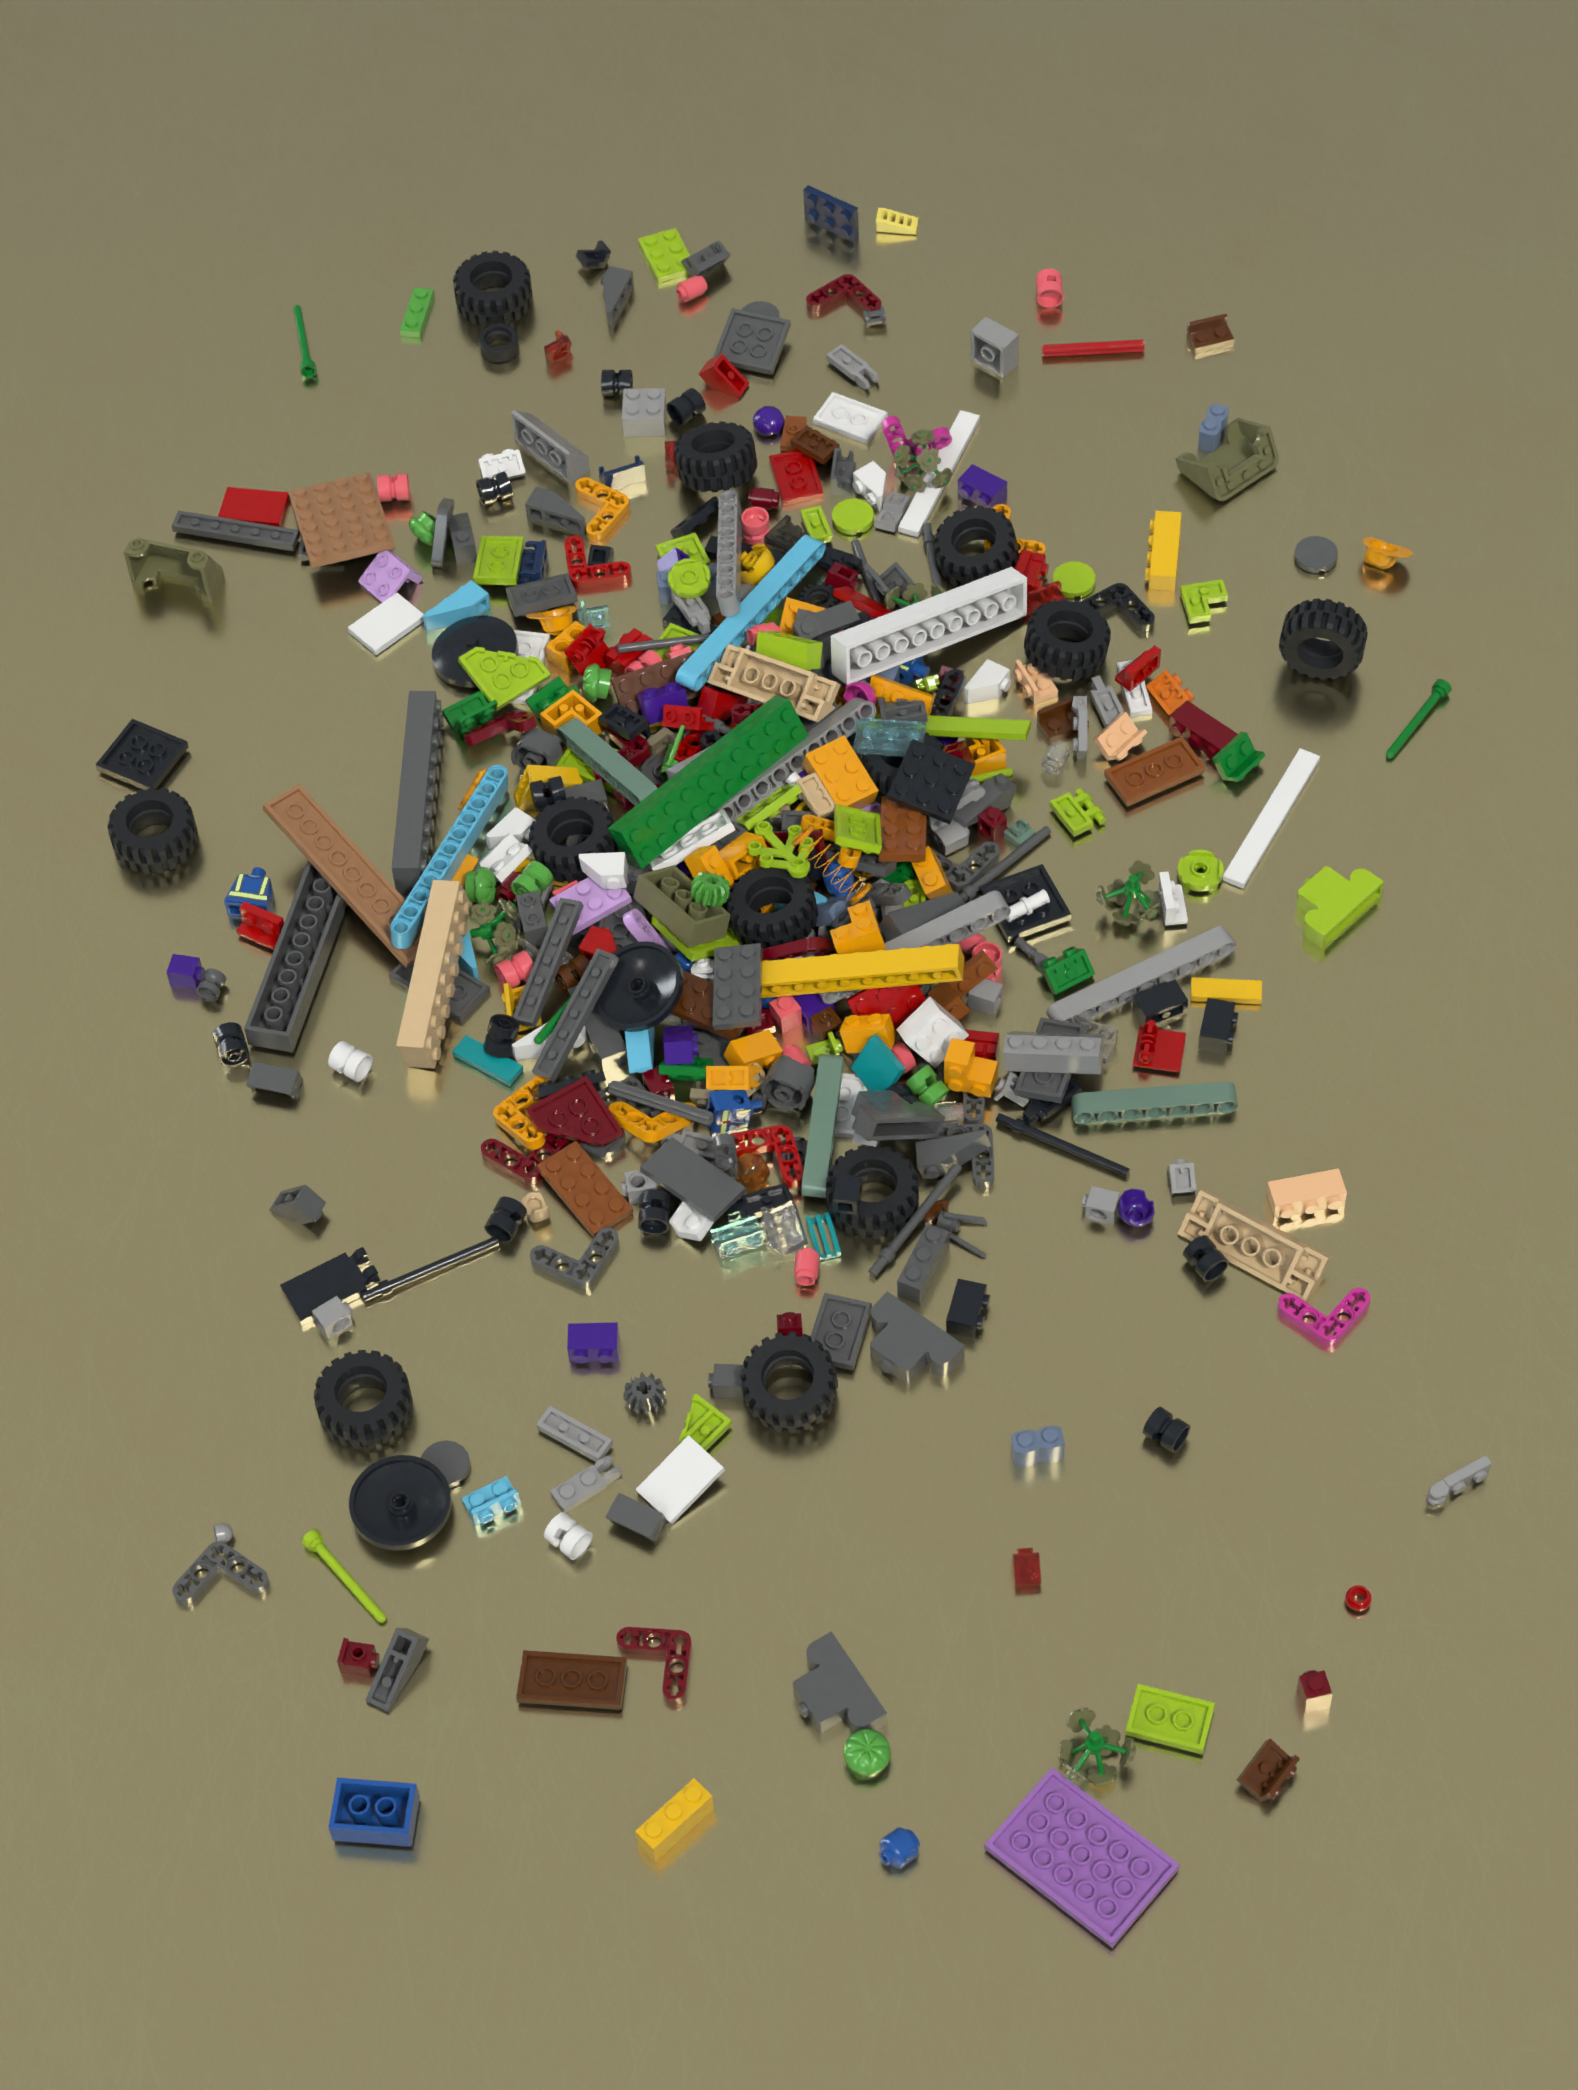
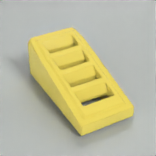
M878 208L876 232L916 235L919 218L886 208Z

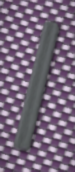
M615 1080L608 1084L609 1094L710 1126L714 1121L713 1112Z

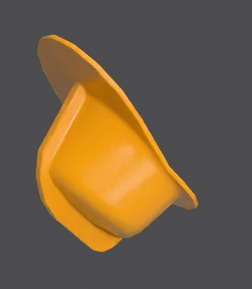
M1365 537L1362 541L1366 546L1364 561L1379 569H1387L1393 566L1398 557L1405 558L1413 555V552L1408 548L1390 544L1377 538Z
M564 606L550 611L530 613L526 617L539 619L545 632L551 635H559L567 626L573 623L572 613L577 608L575 606Z

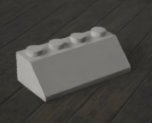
M517 410L511 412L515 442L555 473L572 484L589 471L588 455L576 448L570 440L564 439L555 429H551L542 419H538L531 413Z
M1010 1031L1006 1034L1003 1051L1005 1070L1101 1074L1105 1034Z

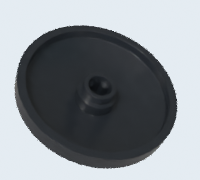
M472 616L451 624L437 637L432 648V661L436 672L444 681L452 685L477 687L458 662V658L475 647H482L487 651L515 653L518 656L519 644L514 630L505 621L492 616Z
M647 941L628 944L613 953L619 958V961L595 1006L599 1014L613 1027L623 1031L637 1032L656 1026L672 1013L682 995L684 975L677 958L664 946Z
M410 1455L391 1456L370 1465L356 1479L349 1496L350 1516L355 1529L362 1538L376 1547L396 1551L418 1547L435 1537L447 1522L452 1504L450 1488L443 1473L431 1462Z

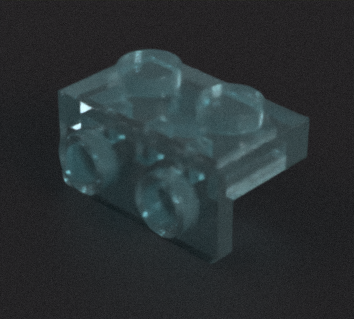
M756 1215L710 1230L711 1238L720 1259L735 1256L739 1252L748 1249H757L761 1245L766 1244L765 1230L760 1226Z

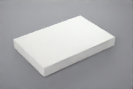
M832 392L814 416L813 424L869 444L880 429L882 421L888 417V412Z
M395 593L348 627V632L371 652L378 655L423 623L424 614L400 594Z
M843 1073L834 1137L853 1138L855 1131L852 1126L855 1116L851 1112L858 1092L869 1091L856 1074Z
M688 1435L635 1490L655 1510L663 1513L666 1520L672 1525L725 1469Z

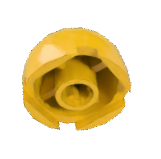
M762 543L751 546L753 550L748 554L746 551L741 554V583L757 586L775 566L772 553Z

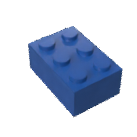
M337 1778L328 1826L332 1840L412 1847L420 1800L417 1784Z

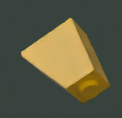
M527 765L513 794L517 808L521 811L535 809L530 791V782L542 780L545 783L548 778L561 776L564 787L581 784L583 780L579 775L578 769L573 767Z

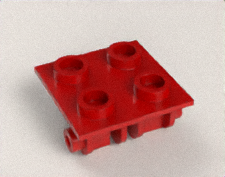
M591 623L563 651L582 678L585 669L591 664L596 663L600 668L606 667L605 654L609 649L603 641L606 634L605 630L602 628L595 629Z
M1148 1020L1144 1027L1139 1026L1132 1066L1180 1073L1186 1033L1158 1029L1154 1020Z

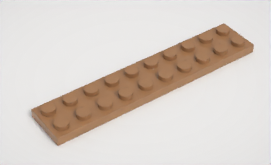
M298 784L264 804L263 811L407 969L413 965L422 928L411 946L406 949H397L391 942L390 925L404 904L405 899L309 793Z

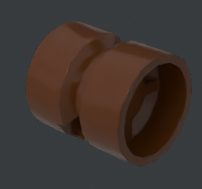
M578 954L570 959L568 965H561L555 977L558 987L567 996V989L578 985L590 963L583 954Z

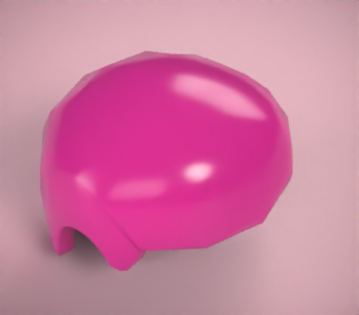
M855 681L845 686L846 691L843 698L847 703L859 697L872 702L874 705L876 704V692L869 683Z

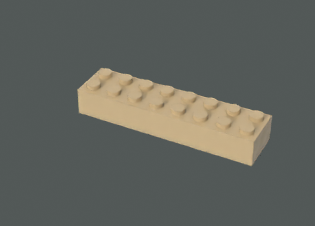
M433 880L396 1044L408 1067L435 1069L436 1062L441 1057L440 1044L441 1039H444L446 1034L444 1025L446 1018H449L450 997L454 996V979L459 974L458 960L459 956L463 955V937L467 935L468 915L472 913V902L469 901L460 881Z

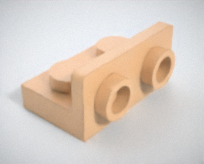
M1020 660L1015 661L1014 679L1016 682H1020L1024 695L1027 698L1029 697L1034 705L1058 696V689L1051 678L1048 677V674H1042L1031 663L1023 665Z
M1123 712L1105 727L1093 741L1107 761L1115 759L1119 761L1129 754L1128 750L1131 747H1135L1143 741L1142 737L1147 734L1146 729L1138 730L1127 712Z

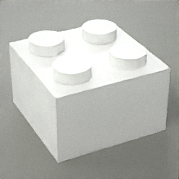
M931 997L924 1001L896 1029L904 1042L935 1068L945 1059L951 1038L965 1040L969 1036L962 1024Z

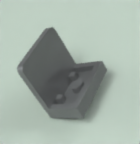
M897 562L881 575L868 563L864 565L868 570L865 574L875 583L877 589L884 597H886L888 591L898 586L900 587L899 599L907 602L903 598L902 593L907 590V585H915V583ZM896 602L901 608L906 607Z

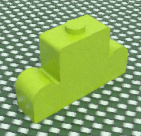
M1329 866L1323 867L1313 877L1307 878L1297 893L1296 907L1306 913L1303 928L1304 936L1320 949H1324L1382 896L1384 881L1362 868L1352 871L1350 880H1347Z

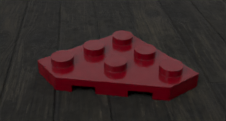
M587 1075L525 1109L527 1117L537 1132L599 1147H605L624 1136L623 1130Z

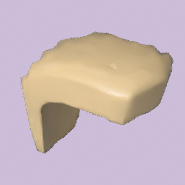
M540 1192L529 1193L521 1199V1203L527 1209V1218L531 1222L536 1223L549 1218V1207L546 1206Z

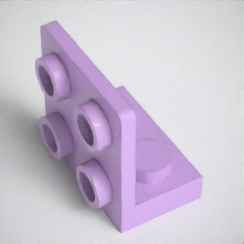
M387 550L377 554L360 577L359 583L383 603L397 593L405 581L409 583L411 580L419 584L423 577L397 554Z

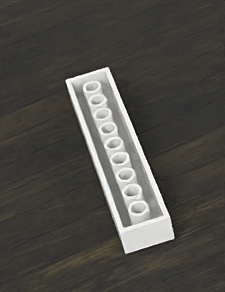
M1010 567L831 635L832 674L848 685L1027 616V577Z

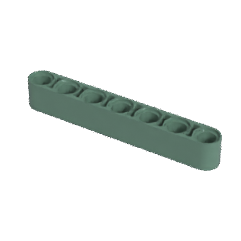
M577 717L572 718L556 729L560 740L635 806L658 789L653 782Z
M819 1055L802 1179V1196L822 1198L827 1196L826 1178L831 1167L844 1056Z
M1232 1082L1077 1093L1071 1098L1073 1120L1077 1124L1225 1114L1234 1112L1238 1108L1236 1089Z

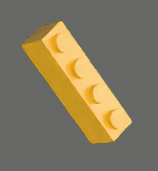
M1156 511L1155 519L1150 520V532L1154 533L1149 535L1148 548H1152V551L1147 552V564H1151L1150 568L1146 567L1145 580L1149 581V590L1175 591L1181 512Z

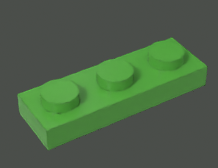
M414 287L400 328L401 336L421 338L435 296L434 289Z

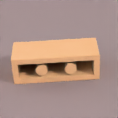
M1338 1168L1269 1181L1266 1195L1273 1217L1277 1219L1290 1218L1293 1215L1303 1213L1312 1214L1319 1210L1337 1209L1345 1206L1347 1191Z

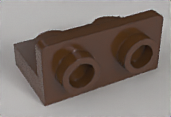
M1227 314L1195 320L1187 324V339L1194 354L1234 345L1235 339L1228 327Z
M805 426L791 439L792 447L823 465L831 458L833 459L834 449L840 448V444L835 440L824 436L809 426Z
M1073 697L1063 699L1054 705L1046 706L1037 712V726L1049 744L1077 733V730H1073V717H1077L1076 713L1072 710Z

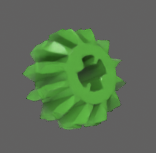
M707 871L705 874L700 872L692 880L691 898L696 899V903L704 904V907L706 905L712 908L715 905L722 907L723 903H726L729 898L730 882L725 880L724 876H718L717 873L712 874Z

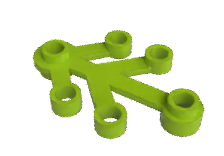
M758 822L754 828L755 834L763 836L764 841H768L774 848L762 847L759 841H752L748 844V853L752 856L760 855V866L763 868L787 869L794 878L805 877L810 870V863L806 858L814 846L812 845L814 843L813 839L810 837L805 839L800 847V851L808 849L799 852L796 857L793 854L795 846H792V842L802 832V828L799 825H791L788 828V840L786 845H784L773 833V827L769 822ZM773 857L784 858L785 860H774Z

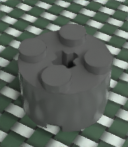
M536 727L528 730L511 752L512 763L514 766L517 764L521 768L519 772L522 775L527 765L556 766L563 756L560 745L561 740L557 735L549 734Z
M782 1055L772 1063L762 1083L761 1092L763 1095L766 1093L769 1097L768 1102L778 1109L793 1111L794 1108H799L801 1110L804 1108L815 1086L816 1080L813 1075L815 1070L810 1065H803L792 1060L789 1056Z

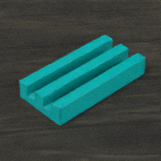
M825 1212L823 1216L816 1214L815 1218L807 1216L806 1224L813 1248L820 1255L819 1261L841 1256L830 1213ZM823 1222L827 1224L834 1252L830 1251ZM814 1224L818 1226L825 1254H821L813 1227Z

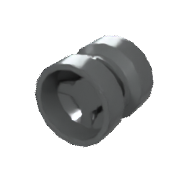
M206 969L202 977L203 981L199 983L196 991L202 998L215 1001L221 993L220 988L224 986L227 979L222 972L216 969Z

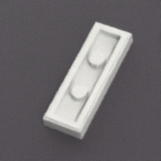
M1134 660L1117 662L1118 673ZM1145 681L1141 682L1131 692L1122 686L1130 718L1152 714V706Z

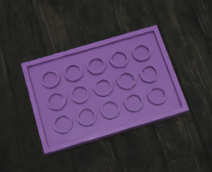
M1053 1767L984 1844L985 1850L1111 1948L1114 1947L1180 1867L1179 1863Z

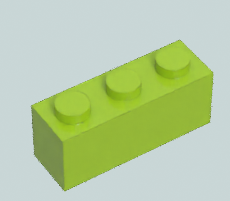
M773 630L758 631L756 653L811 672L813 669H820L823 642Z

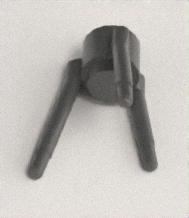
M941 1211L937 1227L949 1231V1237L953 1241L983 1258L986 1257L984 1252L952 1234L953 1231L957 1232L959 1230L961 1222L986 1225L987 1221L985 1218Z

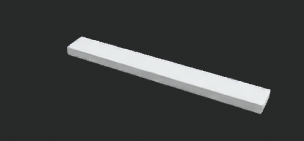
M960 410L949 430L952 442L947 447L938 451V457L941 458V463L937 464L939 472H942L945 468H949L951 472L954 471L980 421V415ZM928 470L923 479L927 483L925 491L923 493L916 492L898 526V532L919 537L923 529L922 525L927 522L945 486L936 488L932 485L931 482L936 477L934 472Z
M1301 748L1298 750L1225 871L1223 881L1244 889L1320 762L1319 755Z

